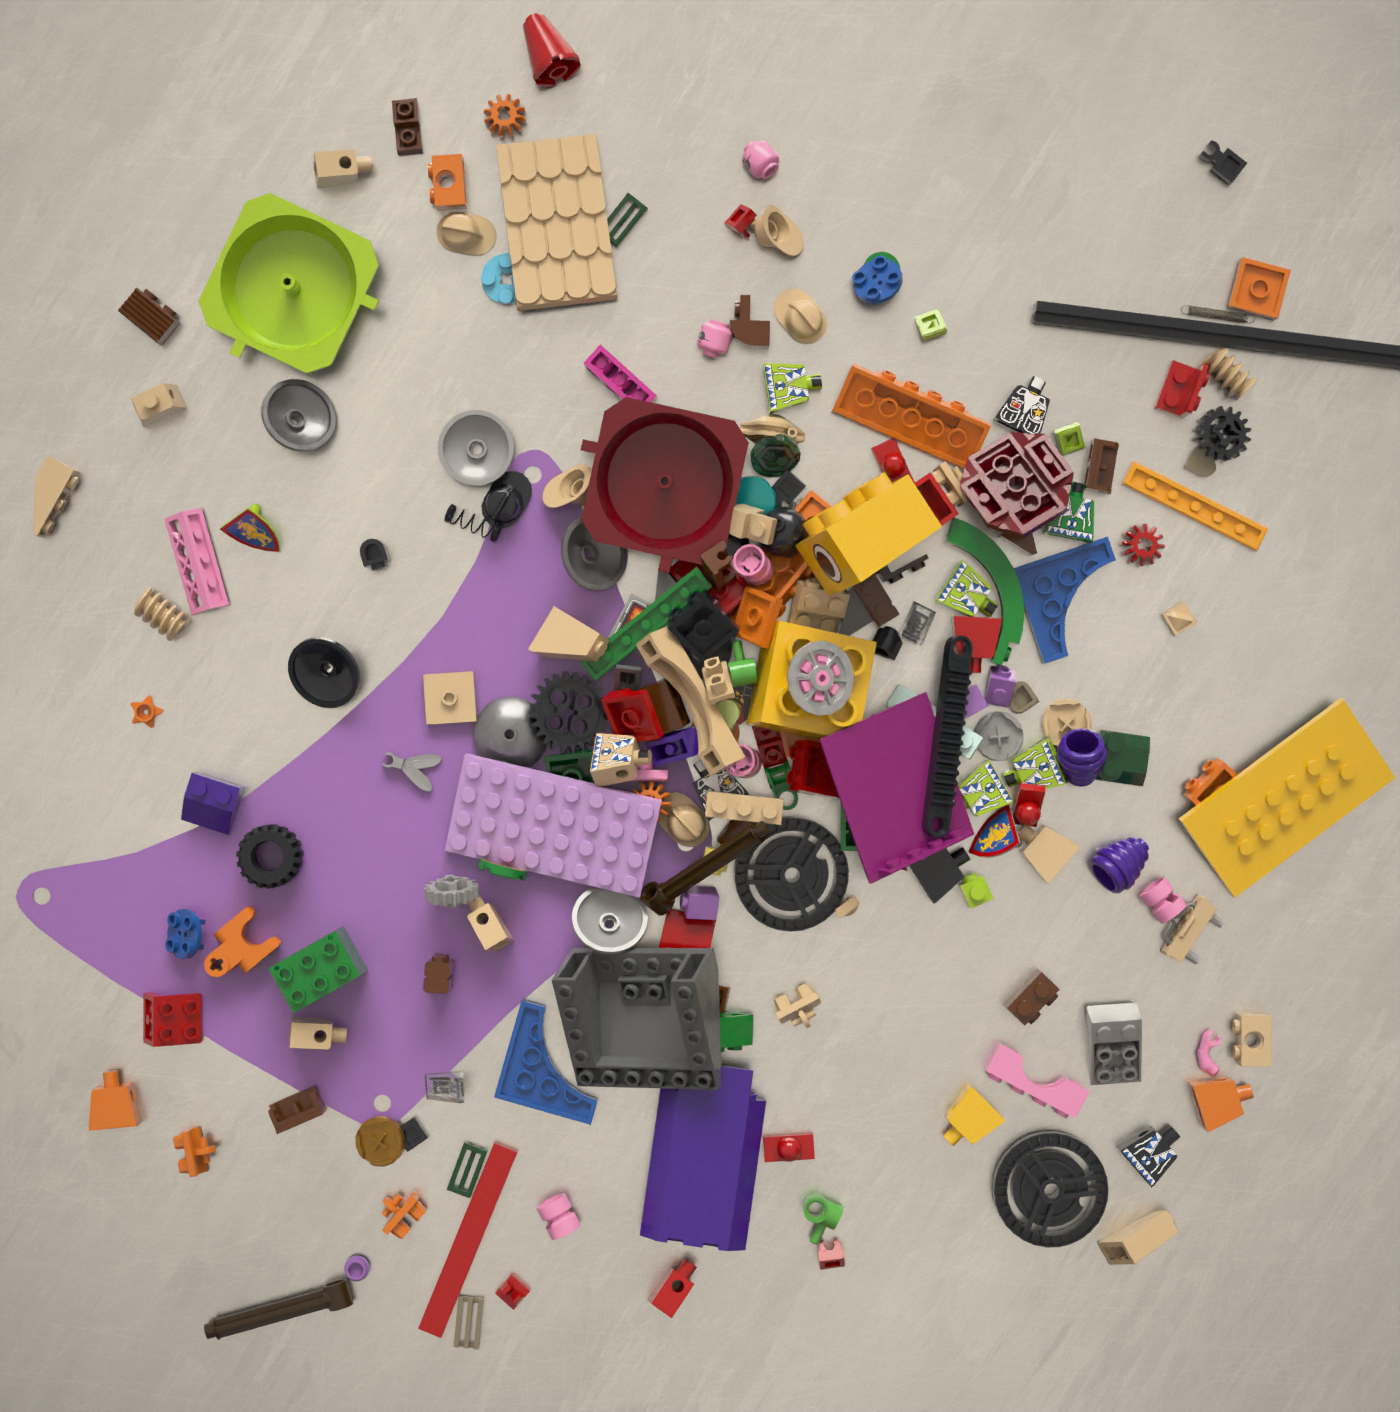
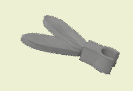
M391 752L385 753V755L393 757V763L387 765L383 762L382 765L384 767L402 769L408 778L421 790L432 791L431 781L419 769L437 765L441 761L439 755L424 754L405 760L396 757Z

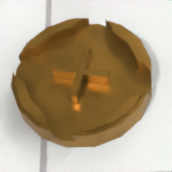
M375 1116L366 1120L360 1126L355 1136L359 1155L373 1166L385 1167L393 1164L402 1155L405 1148V1135L401 1126L387 1116Z

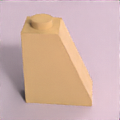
M554 606L528 650L542 658L597 662L599 657L605 653L610 640Z
M1167 1210L1152 1211L1100 1240L1097 1244L1109 1265L1136 1264L1179 1232L1175 1226L1174 1218Z

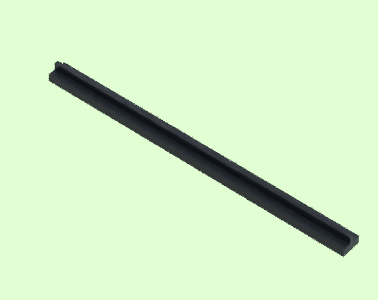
M1037 301L1033 309V322L1048 325L1057 324L1104 332L1113 331L1129 335L1160 337V339L1169 338L1185 342L1194 341V343L1225 345L1235 348L1240 347L1241 349L1250 348L1260 351L1265 350L1266 352H1281L1291 355H1306L1316 358L1321 357L1331 360L1337 359L1347 362H1362L1365 364L1400 368V345Z

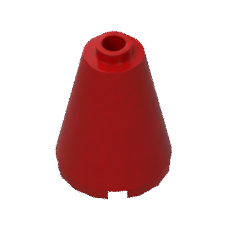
M538 13L529 15L523 24V30L532 74L536 84L541 87H552L556 85L555 81L561 78L565 82L580 69L579 56L545 15Z

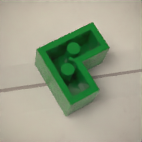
M737 1012L720 1014L721 1052H725V1048L738 1051L742 1050V1046L753 1045V1015Z

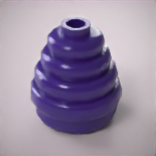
M1080 728L1067 732L1061 738L1056 755L1060 768L1069 783L1074 786L1084 787L1092 784L1102 770L1107 758V750L1103 738L1098 733L1090 729Z
M1134 837L1119 840L1117 843H1109L1107 847L1099 848L1095 856L1090 860L1092 873L1101 885L1112 893L1120 894L1123 890H1129L1135 884V880L1140 877L1141 871L1145 867V862L1149 859V846L1143 839H1136Z

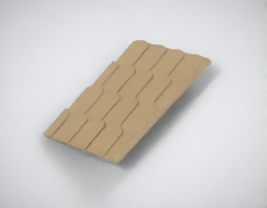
M596 134L496 145L517 311L617 300Z

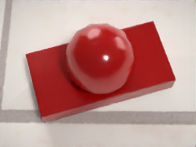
M895 438L871 448L881 472H885L892 483L906 475H909L913 483H915Z
M1020 783L1012 814L1015 824L1037 827L1041 817L1045 786Z
M813 1133L763 1136L765 1162H792L795 1160L815 1159Z

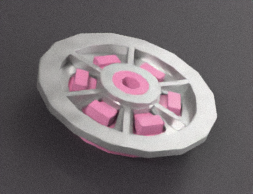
M827 641L810 642L801 647L790 661L787 672L788 690L794 702L804 712L816 716L829 715L844 706L851 696L854 684L853 667L847 654L837 645Z

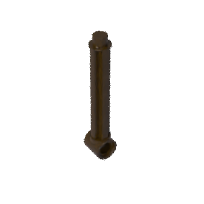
M763 821L756 825L750 823L749 827L666 882L660 884L655 881L648 883L642 889L640 901L659 916L667 914L672 909L676 897L758 843H763L764 837L770 834L768 826Z
M339 1279L325 1284L323 1289L220 1318H213L211 1323L204 1324V1332L207 1339L216 1337L220 1340L223 1337L324 1309H329L331 1312L338 1311L354 1303L347 1279Z

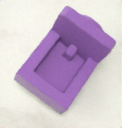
M1002 665L990 666V677L984 699L987 704L1009 708L1016 683L1015 670Z

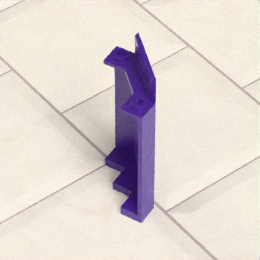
M721 1066L722 1084L719 1090L660 1088L640 1236L658 1242L667 1243L668 1240L682 1242L686 1246L703 1248V1245L718 1247V1250L722 1251L746 1250L766 1100L757 1098V1094L751 1092L753 1070Z

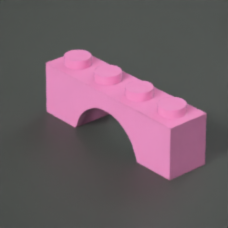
M997 1042L984 1066V1069L989 1072L987 1077L998 1083H1001L1002 1080L1010 1083L1011 1086L1009 1088L1021 1095L1027 1092L1033 1096L1032 1101L1043 1107L1046 1104L1055 1107L1054 1112L1066 1119L1069 1115L1074 1118L1077 1117L1090 1091L1066 1077L1050 1085H1038L1031 1082L1023 1071V1056L1010 1047Z

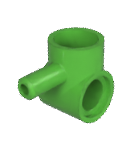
M733 641L732 648L735 661L728 662L733 687H745L749 684L758 683L754 659H745L742 641Z
M817 1193L808 1195L802 1205L806 1219L812 1223H817L810 1237L811 1243L819 1244L826 1227L832 1230L836 1228L844 1208ZM815 1202L823 1206L822 1210L817 1214H813L808 1210L809 1206Z

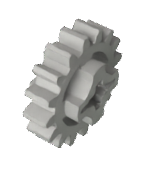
M454 874L445 875L444 878L425 884L424 898L427 900V903L434 902V905L458 908L461 904H467V901L473 902L474 898H479V883L476 880H469L468 877L454 876Z

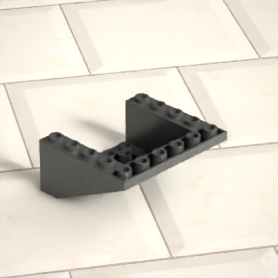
M573 947L554 975L552 984L578 1086L719 1090L722 1084L719 975L714 948H631L618 954H603L585 947Z

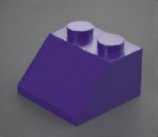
M199 772L191 773L184 794L181 820L230 835L245 787Z

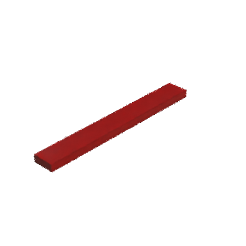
M494 1142L418 1329L442 1338L517 1155V1150Z

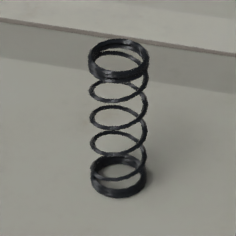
M451 504L445 514V522H450L453 525L460 519L461 529L466 528L471 522L472 534L476 533L482 526V538L487 537L491 532L490 541H497L502 524H497L496 526V522H494L489 532L483 536L486 518L483 519L479 527L473 532L472 526L475 513L466 526L462 527L465 509L462 510L457 520L452 523L451 519L456 511V505Z

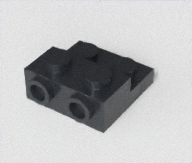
M706 589L700 593L694 591L687 598L688 603L682 608L675 607L669 613V619L667 620L668 629L701 662L706 660L740 631L739 626L722 610V605Z

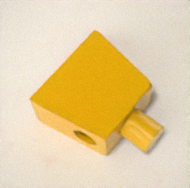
M968 1083L945 1116L953 1126L943 1137L953 1147L963 1136L971 1144H974L1001 1125L1005 1119Z

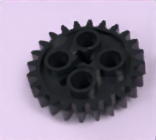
M564 671L562 679L555 673L553 674V682L545 678L546 687L536 686L540 694H531L536 703L528 704L530 708L534 709V713L528 714V717L535 718V722L530 724V727H538L539 729L535 736L544 735L541 743L546 744L551 741L550 749L554 750L559 745L560 752H565L567 746L570 753L575 752L576 745L580 750H585V742L593 746L592 737L596 738L599 729H607L601 724L602 720H608V717L603 715L604 709L601 701L603 697L599 696L603 688L594 689L595 680L586 683L587 675H583L578 679V672H573L571 678H569L568 672ZM558 690L564 694V701L559 705L553 701V694ZM574 690V696L570 705L574 715L568 717V732L564 734L563 730L566 725L567 714H564L563 710L569 708L570 691ZM581 695H586L589 700L588 706L584 709L580 708L577 703ZM553 715L560 719V725L555 730L549 726V719ZM578 719L582 720L585 725L583 732L579 734L573 729L574 722Z

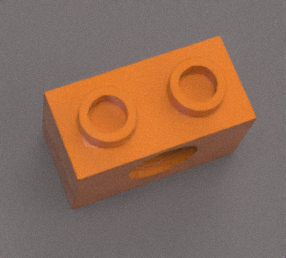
M462 154L431 156L432 163H428V177L433 179L434 188L429 189L430 203L435 204L437 211L467 209L465 169ZM445 177H451L454 180L449 188L440 186L441 180Z

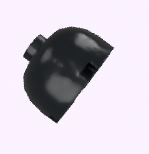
M776 507L765 514L766 516L778 520L773 543L769 545L761 543L764 549L774 557L791 558L798 555L800 552L795 545L808 537V533L802 525L806 522V519L797 510L789 507Z

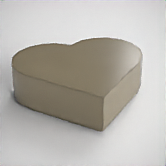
M1200 445L1192 450L1184 468L1199 476L1209 477L1216 471V463L1211 458L1212 454L1208 457L1205 456L1207 449H1199Z
M1018 681L1015 683L1009 705V710L1015 714H1021L1040 702L1026 682Z

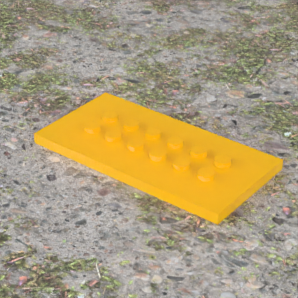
M1340 698L1180 817L1179 820L1230 894L1235 898L1394 780L1395 776L1346 702Z

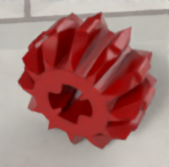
M1142 524L1141 531L1137 525L1132 526L1133 534L1128 531L1125 532V537L1130 541H1122L1121 545L1128 546L1129 550L1124 551L1123 555L1132 554L1129 559L1131 564L1138 558V565L1140 567L1144 566L1145 559L1149 565L1154 564L1153 557L1157 559L1162 557L1157 549H1164L1165 545L1158 544L1157 541L1161 540L1163 535L1154 536L1157 531L1156 527H1152L1148 532L1147 524ZM1139 539L1142 542H1148V546L1145 547L1147 551L1138 548V544L1141 543Z

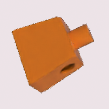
M118 1070L103 1072L104 1086L95 1087L91 1091L89 1131L138 1126L142 1123V1118L133 1085L131 1083L119 1084Z
M1230 1077L1189 1082L1202 1127L1207 1132L1243 1115L1244 1111L1241 1102L1254 1098L1249 1084L1236 1087L1234 1080Z

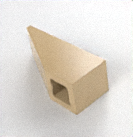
M48 455L35 477L34 535L42 538L45 534L48 535L52 531L55 524L53 519L57 512L61 513L67 503L65 498L68 492L73 491L79 482L77 476L80 473Z

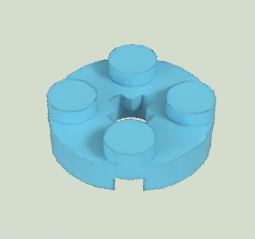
M503 253L491 258L484 266L481 274L484 292L492 301L498 304H516L514 283L511 285L507 283L504 285L500 284L502 281L500 276L502 274H512L509 253Z

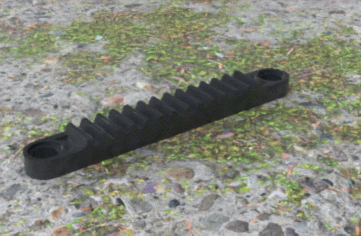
M963 635L951 636L944 646L922 817V829L931 837H943L947 834L951 823L952 807L956 804L953 799L957 795L955 787L958 785L956 777L959 775L957 768L961 765L959 756L962 755L960 747L963 745L961 737L965 733L963 726L966 724L964 716L967 715L965 706L969 702L966 698L970 694L968 686L971 684L969 676L972 674L970 667L973 651L971 640ZM957 641H960L963 645V652L960 655H957L954 651V645ZM938 817L941 826L939 830L933 831L931 822L934 818Z

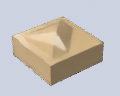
M1184 601L1161 614L1174 636L1197 623Z
M851 895L835 909V913L840 919L844 916H850L856 912L860 902L854 895Z

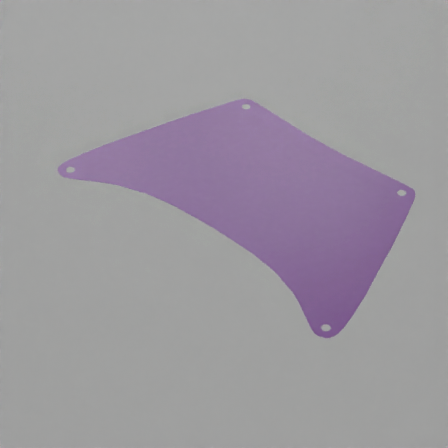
M529 450L520 453L513 459L507 471H517L524 475L528 467L535 466L541 471V479L537 483H530L532 495L519 519L513 525L502 528L496 542L490 541L491 532L485 537L474 565L440 620L407 658L344 718L289 764L241 799L230 835L198 826L135 853L31 873L22 880L17 890L16 900L26 917L45 934L84 962L143 998V993L154 992L159 995L200 993L202 995V1035L299 1091L316 1085L325 1105L361 1124L375 1116H387L396 1122L399 1121L433 1088L432 1077L446 1076L507 1014L558 971L573 947L587 948L574 932L572 912L577 899L593 886L528 871L524 881L494 875L487 868L484 871L479 870L477 867L479 859L445 851L464 755L466 753L476 756L480 755L476 750L473 739L475 722L426 725L424 674L474 671L477 717L486 705L503 697H519L535 704L536 700L531 697V694H540L536 686L546 687L544 679L548 678L553 682V674L555 673L562 679L564 671L568 672L569 678H571L573 672H578V679L583 675H587L586 683H589L594 679L580 663L581 660L542 658L528 650L554 606L606 638L610 635L625 606L617 584L607 589L593 591L582 588L567 574L561 559V541L567 527L574 520L582 517L583 509L581 505L571 503L558 508H549L544 504L542 497L546 485L551 479L563 472L553 459L541 450ZM631 652L618 663V665L642 667L640 688L656 682L652 669L648 667L641 655ZM616 665L596 681L593 688H603L599 694L600 697H604L614 690ZM559 690L553 694V701L558 705L564 701V694ZM574 690L570 691L569 708L563 710V713L567 714V721L563 730L564 734L568 732V717L574 715V711L570 709ZM581 695L577 700L580 708L584 709L589 704L586 695ZM553 715L549 719V726L555 730L560 725V719ZM578 719L574 722L573 729L578 734L582 733L585 725L582 720ZM602 720L601 724L607 729H599L597 732L613 734L609 720ZM511 729L505 732L506 738L512 739L514 731ZM592 737L593 743L595 745L596 738ZM549 741L540 759L528 768L547 772L543 757L570 753L569 747H566L565 752H560L559 745L553 750L550 749L551 741ZM649 741L637 742L639 749H647L646 743ZM586 742L584 743L585 749L594 750V745L590 746ZM576 745L575 752H578L580 749ZM391 752L396 757L405 760L424 754L439 755L441 761L437 765L419 769L431 781L432 791L421 790L408 778L402 769L384 767L382 765L383 762L387 765L393 763V757L385 755V753ZM687 759L654 768V770H668L667 783L655 782L654 790L660 784H663L664 789L660 792L661 795L666 792L684 794L705 814L693 786L694 779ZM621 782L606 785V787L633 793L632 790L634 788L642 792L640 788V783L642 782ZM644 782L646 784L647 789L649 790L650 782ZM657 822L643 888L650 882L655 881L659 884L666 882L702 858L705 846L712 847L711 828L704 842L694 846L690 851H682L678 847V843ZM278 824V826L287 827L288 831L294 832L297 835L295 838L300 840L302 844L300 848L304 852V856L301 859L303 864L298 870L299 873L288 883L267 889V887L259 888L254 883L250 884L246 876L243 877L240 872L242 870L240 867H237L236 863L239 861L238 857H236V851L239 850L240 847L238 845L245 838L244 835L252 831V829L263 825ZM272 841L262 843L257 850L259 865L267 871H275L281 867L284 860L281 847ZM451 874L458 877H468L469 880H476L479 883V894L484 903H490L495 906L513 936L514 941L494 953L486 951L467 918V915L472 913L469 905L461 904L458 908H449L447 906L434 905V902L427 903V900L424 898L425 884ZM40 887L46 888L50 892V900L43 905L37 904L33 899L34 891ZM252 906L256 914L246 925V938L253 944H262L272 937H278L282 941L281 945L246 974L236 965L231 971L221 977L210 976L204 969L205 958L221 945L213 935L243 909ZM180 909H190L196 913L198 918L206 919L205 925H201V944H204L203 950H198L189 959H179L173 953L167 952L165 942L168 939V915ZM488 915L483 918L484 925L489 920ZM611 924L605 925L608 929L613 928ZM344 926L368 970L359 977L293 1013L268 968ZM434 953L449 954V958L455 960L454 973L452 974L454 976L453 987L446 994L423 991V982L426 977L424 975L425 963L432 958ZM215 959L216 963L214 964V967L216 969L219 967L222 968L221 964L223 963V960ZM291 1016L332 1020L333 1027L347 1028L346 1043L331 1042L329 1050L290 1048ZM319 1030L314 1035L316 1037H322L325 1034V1032ZM379 1095H386L391 1100V1106L385 1112H379L374 1107V1099Z

